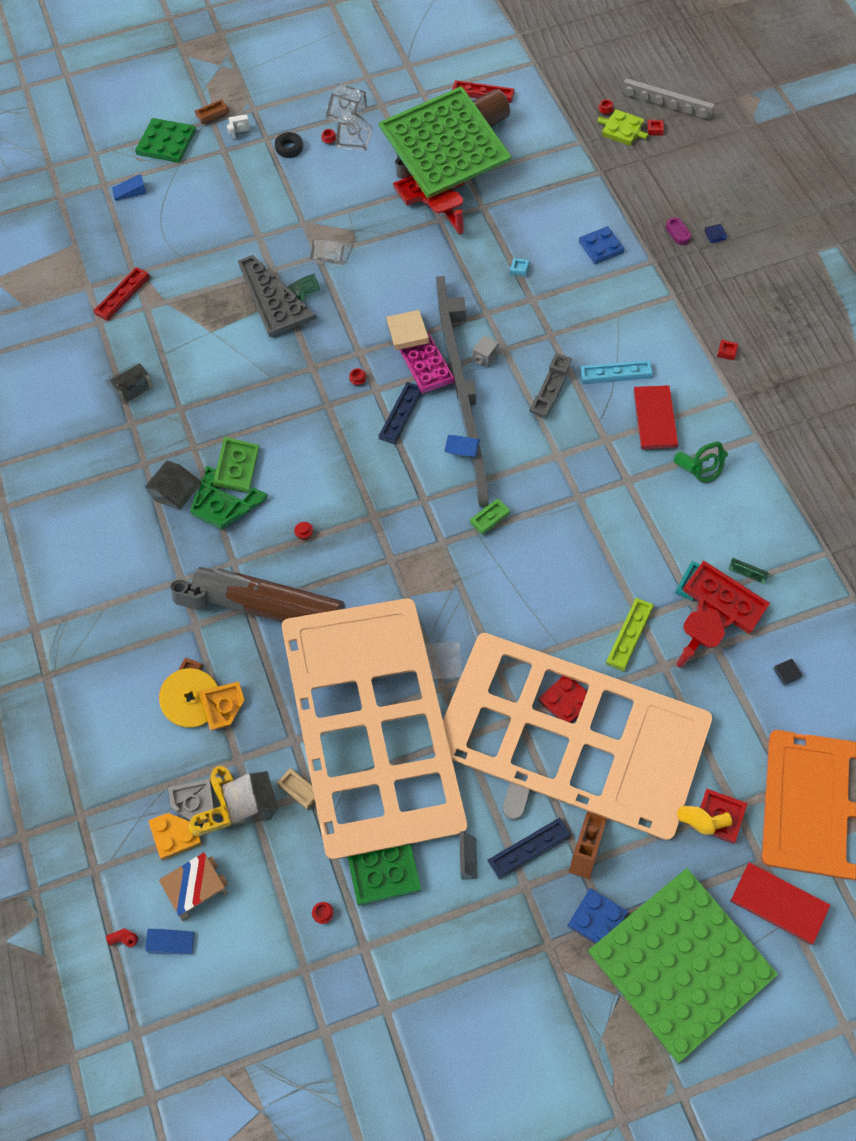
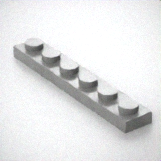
M627 78L623 85L622 95L707 120L712 118L715 105L713 103Z

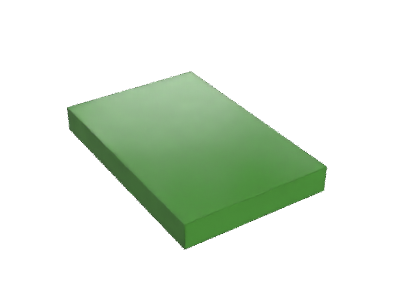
M224 437L213 486L249 493L259 445Z

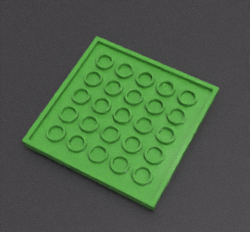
M462 86L379 122V128L427 198L511 161L512 158Z
M688 868L684 869L587 951L677 1064L778 975Z

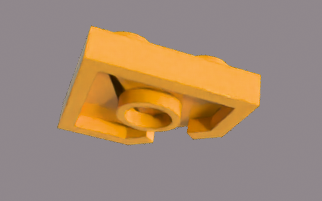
M239 681L199 692L210 731L230 726L244 702Z
M170 813L148 820L162 861L202 845L200 837L193 835L189 831L188 825L190 821Z

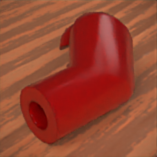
M123 928L106 935V940L109 946L121 942L127 947H134L138 943V936L134 932Z

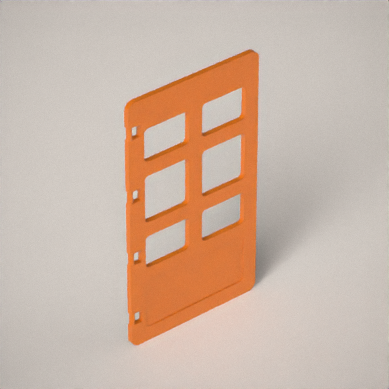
M782 730L771 732L768 744L761 855L762 862L766 866L856 881V864L846 861L847 818L856 819V803L848 799L849 759H856V742L808 734H796ZM794 738L805 740V745L794 744Z

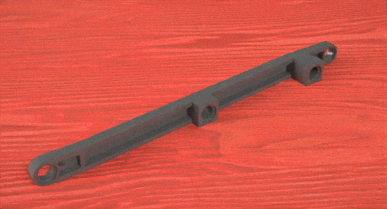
M437 276L436 285L440 323L451 372L455 379L454 386L466 437L478 439L470 406L476 405L474 380H464L451 324L454 322H466L464 297L447 298L445 276ZM479 445L476 458L471 457L476 479L479 507H485L489 505L485 467Z

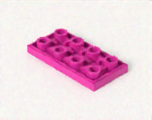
M427 333L428 344L399 349L421 393L455 383V379L430 333Z

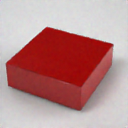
M648 120L647 133L649 135L663 136L664 120Z
M721 340L717 357L735 360L739 343Z

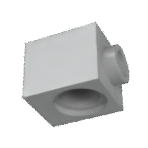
M484 335L473 348V360L480 365L488 367L499 353V342Z

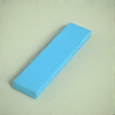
M650 360L580 366L582 384L653 377Z

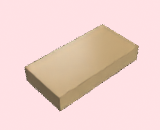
M291 768L276 783L278 787L306 810H309L315 803L312 785Z

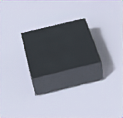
M793 659L780 663L773 668L783 685L802 677V673Z

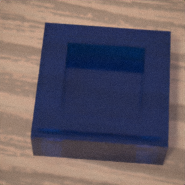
M721 224L705 227L704 232L710 243L726 240L727 234Z

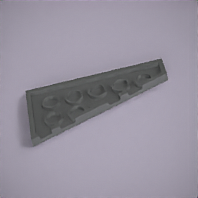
M254 255L238 260L269 338L317 319L316 314L310 311L272 272H269Z

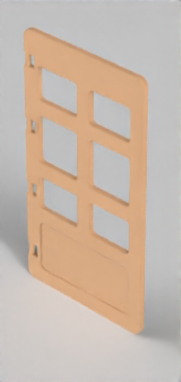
M406 598L285 619L282 622L283 638L326 856L329 859L335 860L458 835L460 831L465 832L467 821L414 601ZM297 641L298 650L291 651L290 642ZM411 671L417 674L422 699L383 707L377 706L371 681L373 678ZM350 682L357 684L362 705L360 711L323 718L316 717L311 694L313 689ZM308 699L310 709L303 710L301 700ZM425 715L428 721L435 757L394 766L390 765L381 723ZM365 726L375 768L363 772L329 777L320 735L322 733ZM320 759L322 770L315 771L313 761ZM435 773L440 775L446 799L445 804L406 812L400 811L394 787L395 781ZM373 785L379 787L384 809L383 816L346 824L337 823L332 800L333 793ZM332 822L334 833L327 835L325 823Z
M481 633L476 639L444 716L443 724L453 761L510 783L518 784L569 805L582 808L633 829L641 830L657 838L670 840L675 835L679 823L677 810L685 804L711 725L712 715L707 710L497 636ZM503 656L512 657L532 666L519 701L516 703L494 696L488 692ZM551 671L589 686L576 723L566 722L532 708L545 672ZM605 691L633 701V707L620 740L602 735L590 729L602 693ZM482 708L511 718L496 757L485 755L466 746ZM526 724L568 738V746L554 779L520 768L511 763ZM585 745L614 756L609 775L600 796L582 791L570 785L580 753ZM456 750L467 753L466 759L455 756ZM516 773L528 776L526 782L516 779ZM577 795L588 798V805L576 801ZM642 818L652 822L651 827L648 828L638 824L639 819Z

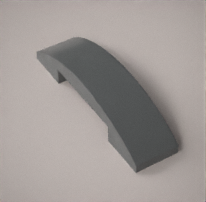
M555 353L549 366V372L538 396H535L529 412L547 417L564 384L572 358Z

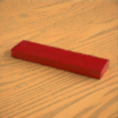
M455 80L452 88L454 90L462 86L470 98H479L494 89H498L504 93L509 103H512L515 93L514 88Z
M135 267L93 310L94 314L108 321L150 278L149 273Z

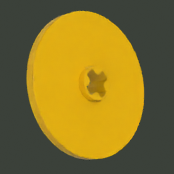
M193 668L178 670L169 675L161 686L159 692L161 711L170 722L177 726L185 728L201 726L207 723L199 692L218 686L210 675L201 670ZM189 693L193 694L192 698H194L195 700L187 702V698L184 697V695L188 696Z

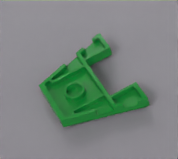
M207 466L190 513L192 516L222 530L266 501L267 494L253 487L243 500L229 495L213 486L216 470Z

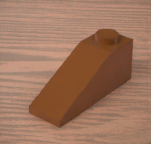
M589 812L586 813L569 873L590 879L607 818Z

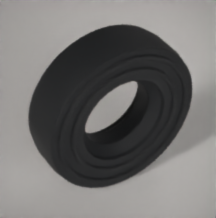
M286 132L276 138L275 150L281 157L292 158L302 152L303 141L298 134ZM288 142H292L295 144L293 147L290 148L283 147V145Z

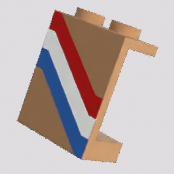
M205 852L159 879L182 921L190 917L188 913L190 910L222 891L224 896L228 894L225 889L228 885L222 874L217 875L215 871L218 868L212 856L208 858Z

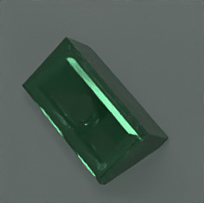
M732 558L729 570L762 584L766 583L770 574L735 558Z

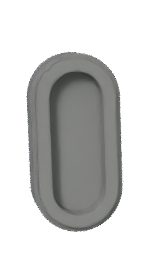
M512 782L510 783L503 805V813L507 819L518 820L523 816L530 789Z

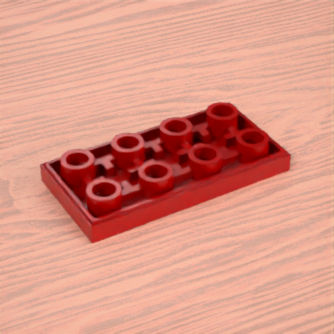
M670 385L634 387L633 393L640 448H677L678 440Z
M748 862L730 900L733 904L810 945L814 944L830 908V904Z

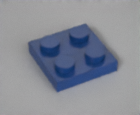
M609 226L579 237L580 245L594 264L624 253L623 245Z
M590 888L567 927L596 944L624 920L628 911Z

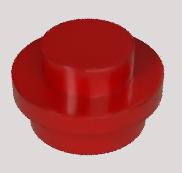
M608 99L602 100L598 110L603 114L612 113L614 110L613 102Z
M325 129L322 132L321 140L324 143L331 144L336 141L337 135L334 130Z
M360 368L353 369L349 375V380L354 385H361L367 379L366 373Z
M308 522L298 523L294 528L296 537L301 540L309 539L313 534L312 525Z
M319 902L312 909V917L319 924H326L333 918L334 910L327 902Z

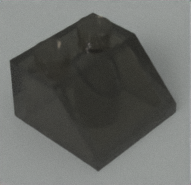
M134 363L105 380L122 404L153 388L149 374L140 363Z
M167 460L150 479L145 488L155 502L181 510L202 482L180 464Z
M268 771L248 773L221 787L231 826L271 820L278 810Z

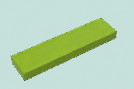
M635 598L606 660V665L623 672L625 671L654 604Z

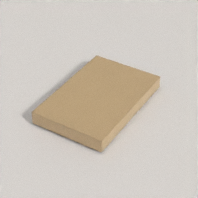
M419 310L386 317L395 350L429 343Z

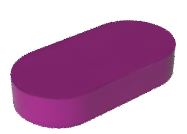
M676 217L668 219L666 230L675 243L679 245L688 244L691 239V233L682 220Z

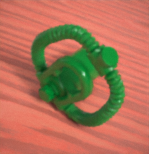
M716 441L700 448L694 458L680 451L676 453L673 461L677 466L693 474L698 481L707 483L715 480L722 473L728 452L724 450L721 442ZM718 447V456L710 453L700 459L703 452ZM713 457L714 464L703 469L702 463L709 461ZM717 466L719 467L711 476H701V474L713 471Z

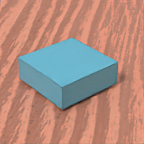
M513 258L510 274L526 277L530 260Z

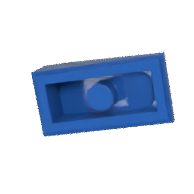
M141 174L112 187L115 200L146 193Z
M448 435L445 452L476 458L480 439Z
M148 929L145 951L148 954H192L194 932Z

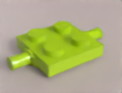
M615 109L609 119L599 116L597 123L606 125L602 131V136L629 146L637 137L647 140L649 133L640 131L644 124V119Z

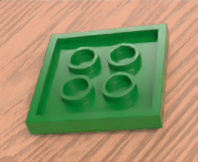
M152 118L135 149L136 155L180 163L196 132L195 125Z
M411 844L348 857L358 906L421 892Z

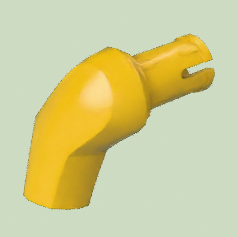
M683 805L677 810V817L681 822L691 825L695 830L704 835H713L716 829L732 825L731 816L727 812L711 817L699 807Z

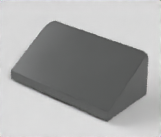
M460 831L462 880L477 879L476 838L464 831Z

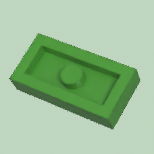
M497 498L471 518L470 524L481 535H484L510 514V509Z

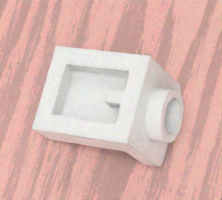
M247 114L229 117L230 124L227 125L228 133L232 134L233 140L236 139L235 133L250 131Z

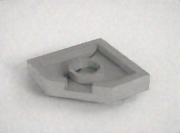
M210 779L168 787L172 810L189 821L196 814L214 809Z

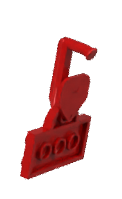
M413 176L393 183V188L406 206L422 201L428 204L435 213H443L459 235L463 234V210L452 211V209L463 204V198L458 192L452 191V189L465 185V182L430 198L426 197Z
M703 560L682 590L699 602L697 612H691L683 624L685 633L692 637V640L687 647L683 648V653L676 662L677 667L683 668L690 657L694 656V652L700 643L708 648L718 646L725 635L724 629L728 628L732 623L750 634L770 603Z

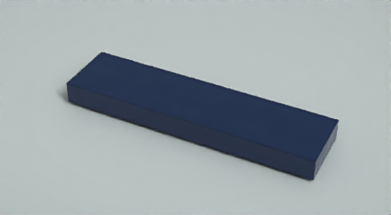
M406 382L379 434V440L396 445L422 394L418 385Z
M559 817L489 858L487 862L499 880L569 839L571 834Z

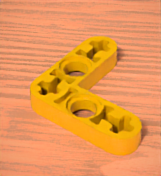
M217 766L210 775V782L221 806L196 814L191 818L188 828L195 836H202L240 823L247 814V807L226 767ZM216 775L224 776L223 780L220 777H216ZM223 791H231L234 797L226 798L223 795ZM234 809H235L237 812L240 811V812H241L240 815H238L237 813H233ZM218 814L222 816L223 822H215L213 815ZM195 823L203 824L202 828L195 826Z

